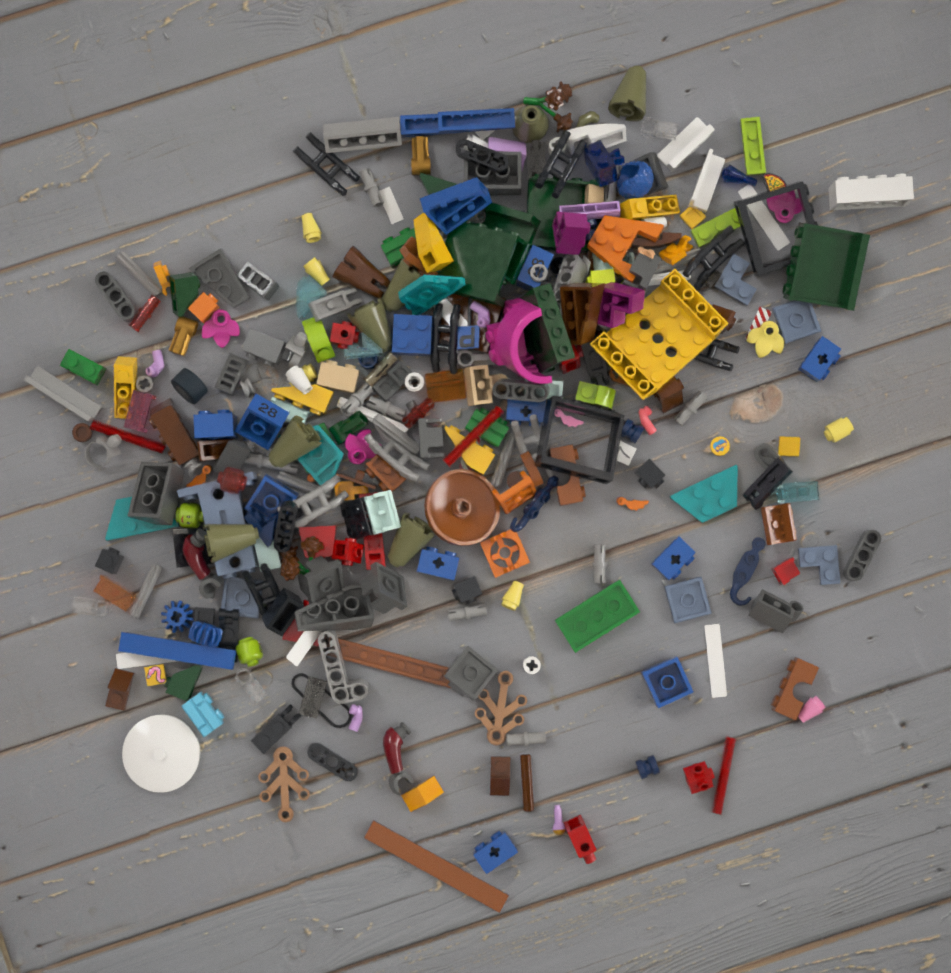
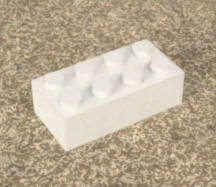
M906 174L894 175L895 177L887 178V175H877L875 178L868 179V176H858L856 179L849 180V177H839L828 188L830 211L905 207L914 199L912 176L906 177Z

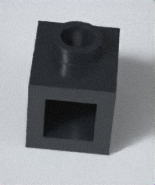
M648 459L635 472L640 478L638 482L645 489L647 487L649 489L653 487L657 489L664 482L662 478L665 474L651 459Z
M112 547L102 549L95 567L111 574H117L124 556L119 555L120 551Z
M475 576L455 584V589L452 590L456 601L460 599L461 603L465 602L466 605L477 601L476 596L482 594Z

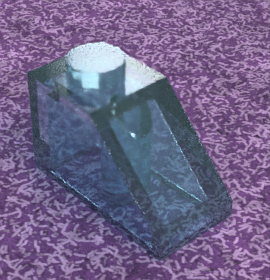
M310 275L307 278L304 276L297 283L296 311L297 317L300 320L311 311L308 306L310 302L327 295L326 290Z
M818 481L785 483L777 488L778 504L820 500Z

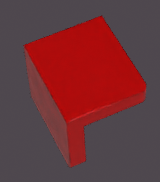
M790 557L771 568L780 585L787 584L792 578L800 574L794 563V557Z

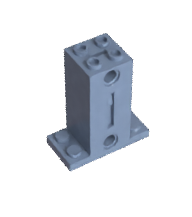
M249 472L179 489L177 493L179 498L187 502L199 499L205 524H249L244 518L246 509H244L245 504L240 485L243 488L254 486V482L258 481V477L255 472ZM223 490L224 496L218 500L217 493ZM254 545L214 562L217 576H223V579L237 577L236 573L249 571V573L256 572L255 568H259ZM236 557L240 559V565L237 568L233 565V560Z

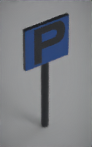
M468 298V325L458 327V350L475 349L480 346V327L478 325L471 326V298Z

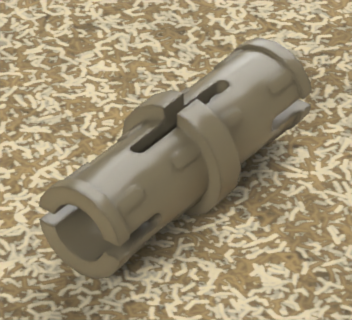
M388 352L378 364L374 365L375 368L363 380L373 387L383 375L387 374L386 371L398 359L391 352Z

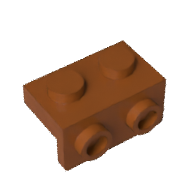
M411 236L399 250L404 257L403 261L410 267L413 265L417 267V271L421 275H438L437 271L426 272L418 256L416 239Z
M378 454L364 466L367 475L372 479L375 477L378 480V486L382 491L391 490L393 493L407 480Z
M790 503L761 507L767 545L797 540L793 510Z

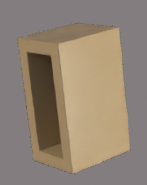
M326 360V363L321 362L316 385L351 394L355 393L360 374L356 366L345 364V367L338 366V362Z

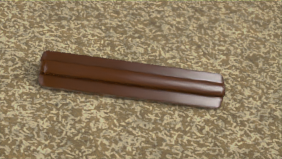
M522 754L520 761L523 809L525 812L534 811L530 754Z

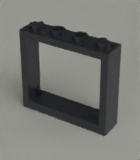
M803 181L734 201L754 275L759 276L785 268L790 264L791 259L763 267L746 205L797 189L806 223L818 225L817 221L813 219L814 208L812 203L808 201L807 195H809V190Z
M552 396L546 402L535 466L606 485L614 479L625 415L619 414L613 409L608 411L601 409V406L585 405L580 400L570 401L565 399L564 396ZM554 408L612 423L603 471L546 456Z

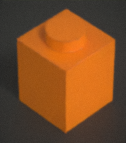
M203 292L188 309L204 324L220 307L216 304L218 300L211 293L207 296Z

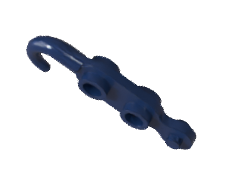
M552 476L548 479L547 485L544 488H539L536 491L534 499L524 507V516L516 526L517 518L514 517L510 524L511 531L519 532L530 519H535L538 516L540 508L550 500V491L558 485V477Z
M757 537L753 539L752 549L742 555L733 573L730 598L736 605L743 606L751 600V597H748L746 600L741 601L737 598V593L740 588L749 582L759 563L758 552L764 549L766 545L763 538Z

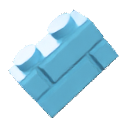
M200 692L181 707L202 736L205 737L224 723L222 719L225 717L218 708L215 710L211 705L213 700L209 694Z

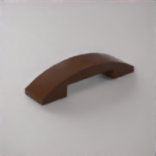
M662 232L661 238L656 242L645 238H635L630 248L656 249L669 246L679 241L682 233Z

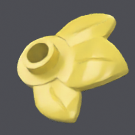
M773 321L762 323L759 328L752 329L747 336V342L755 343V351L759 358L765 357L771 350L778 354H781L783 351L784 339L779 334L778 325ZM769 327L773 329L771 334L766 333Z

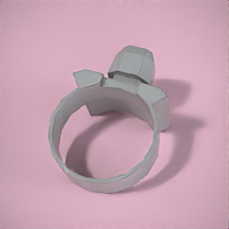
M299 332L296 336L293 335L285 346L286 349L294 352L288 365L290 368L293 366L299 367L310 343L306 342L307 335L303 332Z
M106 434L97 437L96 441L89 443L85 448L84 455L87 463L94 468H101L109 464L112 457L121 454L118 445L121 443L122 438L118 434L111 437ZM93 443L102 444L106 448L107 459L104 465H98L92 461L89 451Z

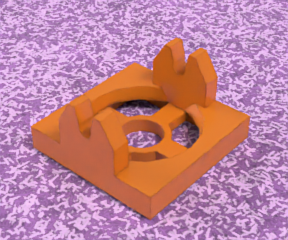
M524 470L520 472L523 480L502 494H499L496 489L492 491L505 514L510 513L535 496L536 488L534 483Z
M511 529L480 542L495 578L530 563L518 533L511 531ZM502 538L511 539L516 545L512 547L504 545ZM497 541L499 549L496 554L491 555V547ZM501 548H509L511 553L508 558L500 556L499 551ZM519 550V558L513 565L511 560L512 553ZM499 558L505 560L508 567L498 566L494 563V560Z

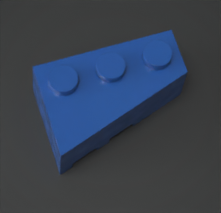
M477 177L420 198L423 212L446 235L492 203L488 189Z

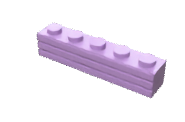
M619 201L565 205L559 206V212L586 214L587 220L602 219L604 215L620 217Z

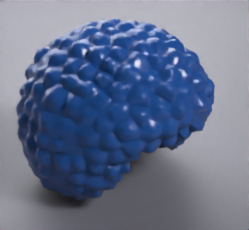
M630 161L623 165L617 182L619 195L625 199L642 198L650 191L654 179L651 167L641 161Z

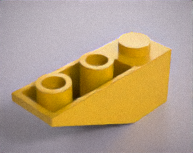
M677 195L634 198L620 203V218L641 221L644 218L680 213Z
M423 212L413 221L418 256L426 272L429 273L442 270L454 260L435 223Z
M118 356L114 363V418L134 419L137 380V358Z
M316 384L311 385L313 388L307 394H303L295 386L271 389V392L275 393V398L285 401L287 398L293 401L292 405L299 408L306 406L310 408L309 412L318 416L321 413L326 414L334 395L333 391Z
M445 425L444 430L456 447L465 437L459 434L461 430L452 425L450 427ZM476 440L474 443L472 442L473 445L469 446L466 452L462 453L461 457L468 467L484 475L495 454L492 453L494 450L484 444L481 447L476 444Z

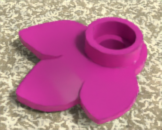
M794 190L766 199L768 208L775 213V218L780 223L790 222L795 214L802 211L800 199L796 198ZM782 210H786L788 216H783L781 214Z
M221 309L215 311L211 319L206 321L202 327V338L213 337L216 344L221 348L228 344L230 336H239L240 334L238 323L231 319L227 311ZM220 316H224L225 318L224 322L222 323L218 322V318Z
M370 429L360 431L357 436L352 434L347 436L345 447L348 450L347 456L351 463L361 464L365 459H370L377 455L370 449L369 444L364 439L367 434H371Z

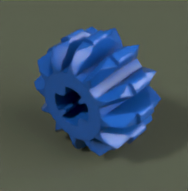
M179 600L177 605L175 601H171V607L168 605L164 606L168 612H161V615L167 618L161 620V622H168V625L165 627L167 630L173 626V633H176L178 628L180 632H184V626L187 628L191 627L187 621H194V618L188 615L194 613V611H187L190 606L189 604H185L182 607V600ZM176 611H178V614L181 613L182 617L179 618V622H177L178 620H174L173 616L176 615Z
M195 621L192 627H190L188 637L198 644L214 648L221 642L223 631L209 623Z

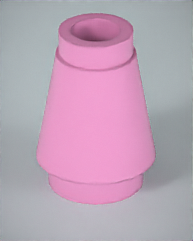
M817 696L810 697L801 708L798 717L804 723L823 713L826 707Z

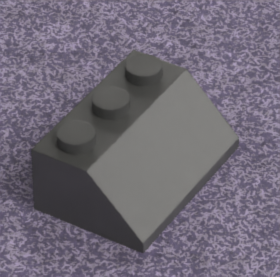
M497 151L506 155L509 160L508 169L503 173H496L464 160V182L477 177L486 186L490 195H521V152ZM485 152L477 154V159L480 161L488 158ZM491 155V160L488 164H491V161H494V156ZM501 159L499 162H496L497 167L504 165Z
M141 462L128 517L156 525H172L179 499L177 490L181 489L185 471L173 463Z

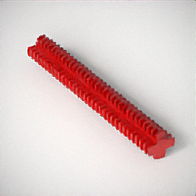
M495 406L494 410L492 409L482 422L480 421L477 427L475 426L472 432L443 461L451 467L450 465L454 464L455 460L461 457L462 453L466 452L467 448L473 445L472 442L474 443L477 437L480 438L479 436L504 411Z
M93 420L90 429L94 431L96 430L109 436L118 434L123 441L146 449L148 448L155 452L157 451L161 454L166 448L160 442L158 444V442H153L149 438L144 439V437L142 438L140 435L135 436V434L128 433V431L126 433V430L124 432L122 429L119 430L120 428L117 430V427L115 429L113 426L110 427L111 425L108 426L107 424L106 426V423L105 425L102 422L99 423V421L97 423V420L96 422Z
M728 736L725 738L727 739L725 740L726 745L723 747L725 752L722 754L724 757H722V764H720L722 765L720 766L721 771H719L720 776H718L720 778H718L719 780L717 781L719 783L716 785L718 790H715L717 795H714L716 796L714 797L715 802H713L715 804H713L714 807L712 808L714 809L711 811L722 815L724 798L726 796L725 791H727L726 786L734 753L733 748H735L736 738Z

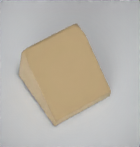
M593 184L585 186L584 204L604 202L603 187Z

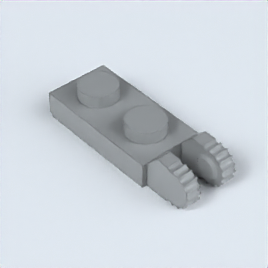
M357 289L342 290L310 302L308 306L315 321H320L362 303L361 299H355L351 302L347 299L348 296L354 295Z

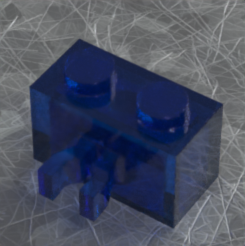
M601 140L587 145L584 149L585 163L598 185L602 187L618 181L616 165L625 163L624 156L620 155L619 148L609 154Z

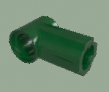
M357 411L344 421H339L331 426L329 431L337 444L341 445L345 443L349 434L353 435L367 426L368 419L361 411Z

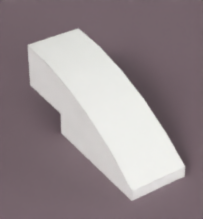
M596 124L567 130L571 135L566 142V147L572 155L580 141L583 140L588 143L584 150L589 149L591 153L627 141L626 126L624 124Z

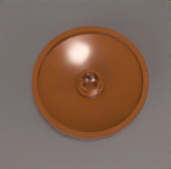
M467 469L452 470L438 477L428 489L424 504L425 516L432 531L443 541L455 546H470L486 539L495 529L500 516V504L492 493L494 490L493 485L481 474Z

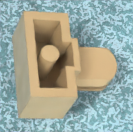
M488 365L464 368L468 406L493 403L492 388L497 380L507 378V376L504 374L489 375ZM503 384L497 386L500 392L507 390Z

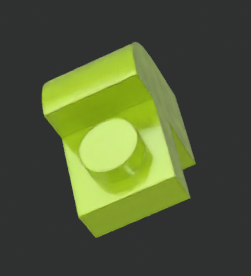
M314 317L302 321L317 362L320 363L335 357L322 320L316 322Z
M579 381L575 400L598 405L602 409L609 410L613 407L616 390L602 385Z

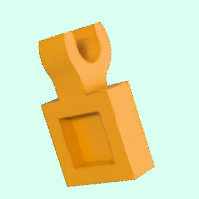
M684 235L679 240L678 245L672 243L659 252L660 258L672 266L687 256V251L693 248V245L688 243L692 240L691 237Z
M158 261L154 263L153 268L162 286V292L166 296V288L170 287L167 276H170L167 266L162 265V262Z
M352 481L338 482L334 487L335 496H338L343 491L348 493L349 496L344 501L354 500L355 494L369 493L368 487L354 486Z

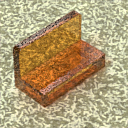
M458 369L456 374H451L450 370L425 374L429 403L466 398L463 369Z
M100 575V581L93 591L126 612L137 595L108 576Z

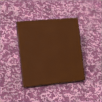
M359 469L355 478L343 473L338 474L341 478L372 489H377L378 487L363 481L366 472Z

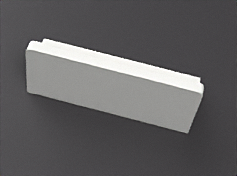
M698 117L695 118L657 154L658 159L673 172L713 134L715 129L710 124L706 126Z
M711 148L706 155L688 207L705 213L709 207L725 162L724 158L713 155V149Z

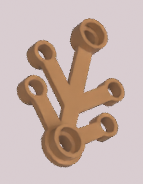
M502 671L498 675V682L501 685L497 706L490 698L487 689L482 690L487 692L485 698H481L480 694L478 695V698L485 702L495 716V723L493 725L487 718L484 708L480 707L475 710V717L480 719L487 728V739L492 745H501L506 739L507 732L517 725L524 723L523 715L517 713L513 716L512 721L502 726L503 718L527 703L526 696L520 694L516 697L515 701L505 707L508 686L513 682V675L509 671ZM503 675L509 676V680L507 682L502 681ZM519 697L525 698V702L523 704L518 703ZM483 710L484 716L478 717L477 711ZM516 716L522 717V721L520 723L515 722ZM499 732L500 738L494 739L493 733Z
M282 746L275 750L273 755L274 761L265 771L259 774L258 778L262 783L268 782L271 774L279 766L280 775L266 790L260 793L259 798L262 802H268L272 794L281 786V809L278 812V818L282 822H289L294 816L293 809L289 807V786L298 793V797L301 800H307L310 796V791L307 788H303L288 774V766L297 773V777L301 781L308 779L309 772L293 760V753L288 747ZM280 753L286 754L285 760L280 759ZM300 772H306V778H301ZM263 773H266L268 775L267 780H263L261 778V775ZM301 791H306L308 796L303 798L300 794ZM263 793H268L269 798L267 800L262 798ZM287 811L289 817L284 818L282 812Z

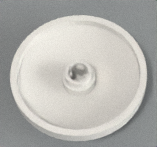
M153 715L138 722L127 734L122 749L123 764L129 777L140 787L152 792L173 791L187 783L196 772L200 761V744L193 729L183 720L171 715Z

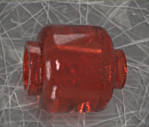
M226 467L223 472L220 471L217 478V483H220V489L231 494H238L240 491H244L247 482V476H245L244 471L233 467Z

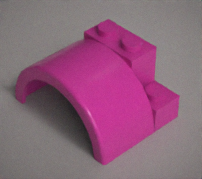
M521 298L505 301V316L502 321L486 325V339L490 344V360L499 366L505 365L516 375L537 384L552 383L551 375L545 376L539 373L536 364L530 363V360L534 358L533 355L527 353L523 332L528 323L542 316L541 308Z

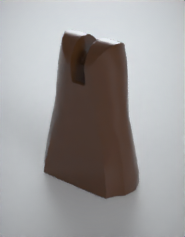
M355 246L350 248L344 257V261H341L332 275L333 278L375 298H381L384 292L373 284L378 282L379 285L388 288L391 282Z

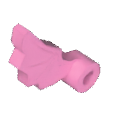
M554 409V416L561 417L563 424H567L568 427H577L584 423L572 416L564 415L561 409Z

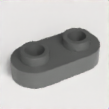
M767 443L760 444L755 449V458L765 470L778 457L784 461L776 450ZM767 450L768 455L763 456L761 451Z

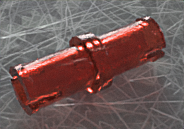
M151 294L144 306L138 309V314L129 326L139 332L146 321L152 318L151 314L161 301Z
M426 398L421 404L414 406L411 412L402 419V423L408 420L404 426L411 428L418 419L425 418L426 413L435 407L434 403L429 406L433 400Z

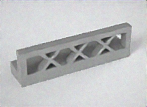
M39 366L36 367L31 376L26 375L24 381L90 423L96 419L103 408Z

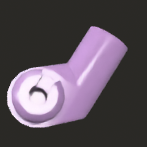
M474 301L470 309L478 314L477 325L479 327H487L486 325L490 323V311L477 301Z
M161 350L152 351L154 362L150 367L146 368V375L149 377L158 376L164 368Z
M352 704L349 708V713L353 714L349 729L358 732L363 719L362 707Z

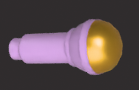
M554 805L555 823L552 830L556 835H562L566 829L562 822V811L560 805Z

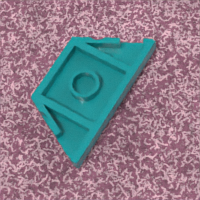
M422 275L398 292L399 299L408 310L411 309L412 315H421L465 286V278Z
M316 425L312 427L321 438L319 442H322V444L297 460L321 486L336 475L344 453L323 429Z
M736 464L669 497L701 523L737 507L738 466Z
M132 497L116 500L105 539L109 541L180 526L175 519H173L172 525H156L128 517Z

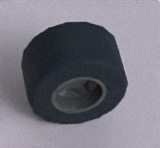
M183 368L171 380L174 389L186 401L194 405L208 392L202 380L186 368Z

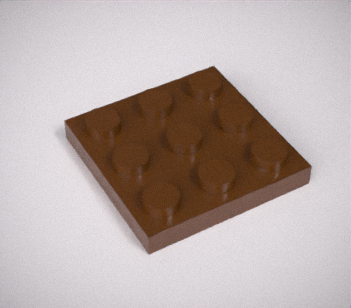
M456 294L449 295L447 300L452 305H461L460 314L468 322V298ZM472 299V303L477 301L490 311L489 324L500 322L505 303L501 307ZM472 310L471 326L477 325L478 314ZM443 317L441 318L440 325H449ZM480 327V346L473 350L489 354L490 344L486 339L487 327ZM440 332V340L449 342L450 333Z

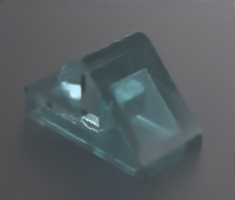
M361 332L363 347L349 345L348 349H343L345 359L384 356L383 349L363 332Z

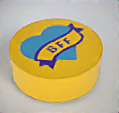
M716 437L710 443V450L716 456L725 455L729 451V441L724 437Z

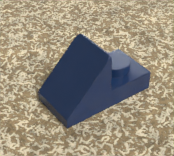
M253 507L247 511L244 518L249 524L253 525V528L257 527L259 537L269 547L275 538L277 514L265 522L262 513L256 511Z

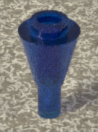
M731 164L725 167L722 172L724 183H745L752 186L757 184V179L746 176V174Z

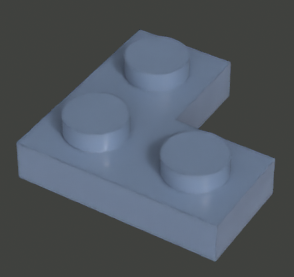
M733 254L714 288L747 306L757 290L741 280L750 263Z
M837 545L798 548L799 567L818 566L820 585L840 583Z

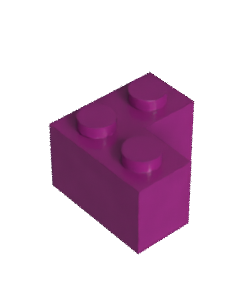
M556 212L552 224L556 253L579 255L581 248L585 246L586 234L590 232V222L587 221L586 214Z
M615 282L605 284L597 324L610 328L624 324L626 313L632 314L643 309L645 290Z

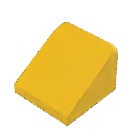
M779 436L778 454L780 456L799 457L801 438Z

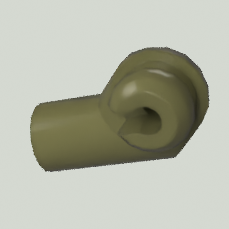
M589 111L581 115L576 128L586 126L589 123L596 124L600 119L599 115L595 111Z

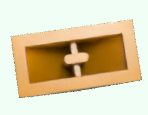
M432 776L401 796L410 812L427 805L444 793L435 776Z

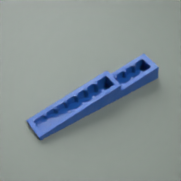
M514 108L401 115V136L406 138L515 128Z
M121 632L118 650L120 652L230 670L234 669L236 650L219 647L213 648L202 644L130 632Z

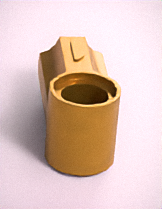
M416 136L412 138V175H420V173L431 175L428 137Z
M184 316L178 317L169 351L185 356L191 338L196 334L199 322Z

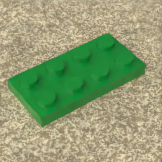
M619 579L555 619V622L576 653L637 615L640 611Z

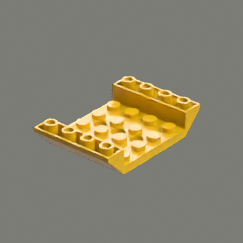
M674 269L661 280L660 286L644 299L642 310L632 314L628 313L625 316L624 324L611 328L607 333L605 331L602 332L590 343V346L644 400L656 393L710 345L728 325V322ZM647 321L650 327L646 330L641 329L639 323ZM657 334L661 335L663 341L655 343L652 337ZM668 348L675 349L676 355L674 357L666 355Z

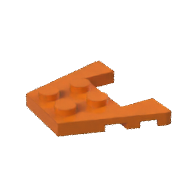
M604 215L587 248L604 263L607 262L613 267L615 273L621 274L626 280L633 283L637 276L629 272L632 264L623 261L624 257L638 234L656 242L663 231L664 225Z

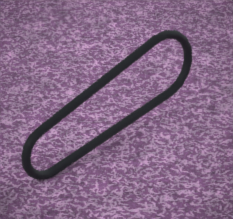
M299 673L293 677L291 684L294 690L303 699H305L329 724H331L335 728H342L349 724V722L351 721L352 714L349 713V707L347 705L341 704L343 707L347 709L349 713V718L347 722L343 725L334 724L304 694H302L296 688L294 684L295 679L299 676H303L332 698L331 693L324 689L321 685H319L306 674Z

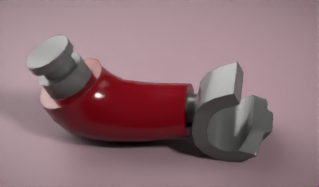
M198 529L195 534L188 535L185 538L183 554L198 579L203 580L199 586L200 594L206 599H213L216 591L215 587L210 583L220 587L225 579L217 576V574L210 573L211 571L203 557V550L205 548L204 535L207 533L202 529Z
M403 722L400 723V727L397 726L394 729L390 727L383 737L384 753L390 773L392 774L389 778V786L392 792L401 796V789L398 786V782L401 778L404 777L410 784L414 782L409 774L402 772V740L406 737L405 734L409 735L411 733Z

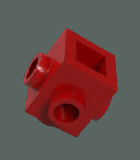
M351 322L333 323L330 343L338 345L337 348L349 350V347H354V343H358L359 332H356L357 328ZM345 333L348 334L347 337H345V338L342 337L343 334H345Z
M345 538V541L334 540L332 559L342 561L341 564L345 566H353V563L361 564L364 545L356 543L357 539Z
M705 761L683 768L691 794L714 787L712 779L715 778L711 767H707Z

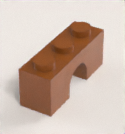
M573 444L549 449L550 457L575 464L576 460H579L577 448L573 449ZM569 475L567 484L556 487L559 506L583 502L586 494L584 486H580L579 479L581 478Z
M796 657L794 660H790L787 666L789 672L786 678L783 677L779 684L781 690L772 700V710L796 720L804 703L794 697L793 688L799 682L812 685L819 667Z

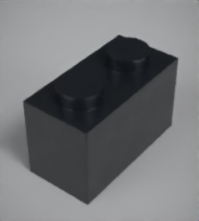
M283 587L262 617V620L267 629L283 636L295 619L294 612L303 608L304 605L298 595Z

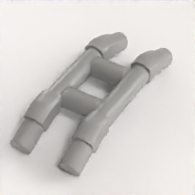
M535 414L529 417L534 435L523 438L519 422H511L520 455L527 452L526 445L535 442L539 445L541 429ZM537 453L531 455L534 462L536 461ZM545 469L548 479L555 475L554 471Z
M374 425L379 432V436L387 444L382 448L369 433L364 439L369 444L370 449L396 469L402 477L417 483L420 476L404 466L405 463L408 461L413 466L420 467L426 471L429 469L430 464L415 454L413 455L404 446ZM393 448L402 454L398 461L389 454Z
M335 475L320 487L297 500H293L298 508L301 507L304 513L303 516L296 518L295 528L302 527L325 512L338 507L349 496L346 491H343L328 502L324 493L330 491L341 481L338 475ZM317 497L321 506L311 512L307 502ZM286 523L287 529H291V526Z

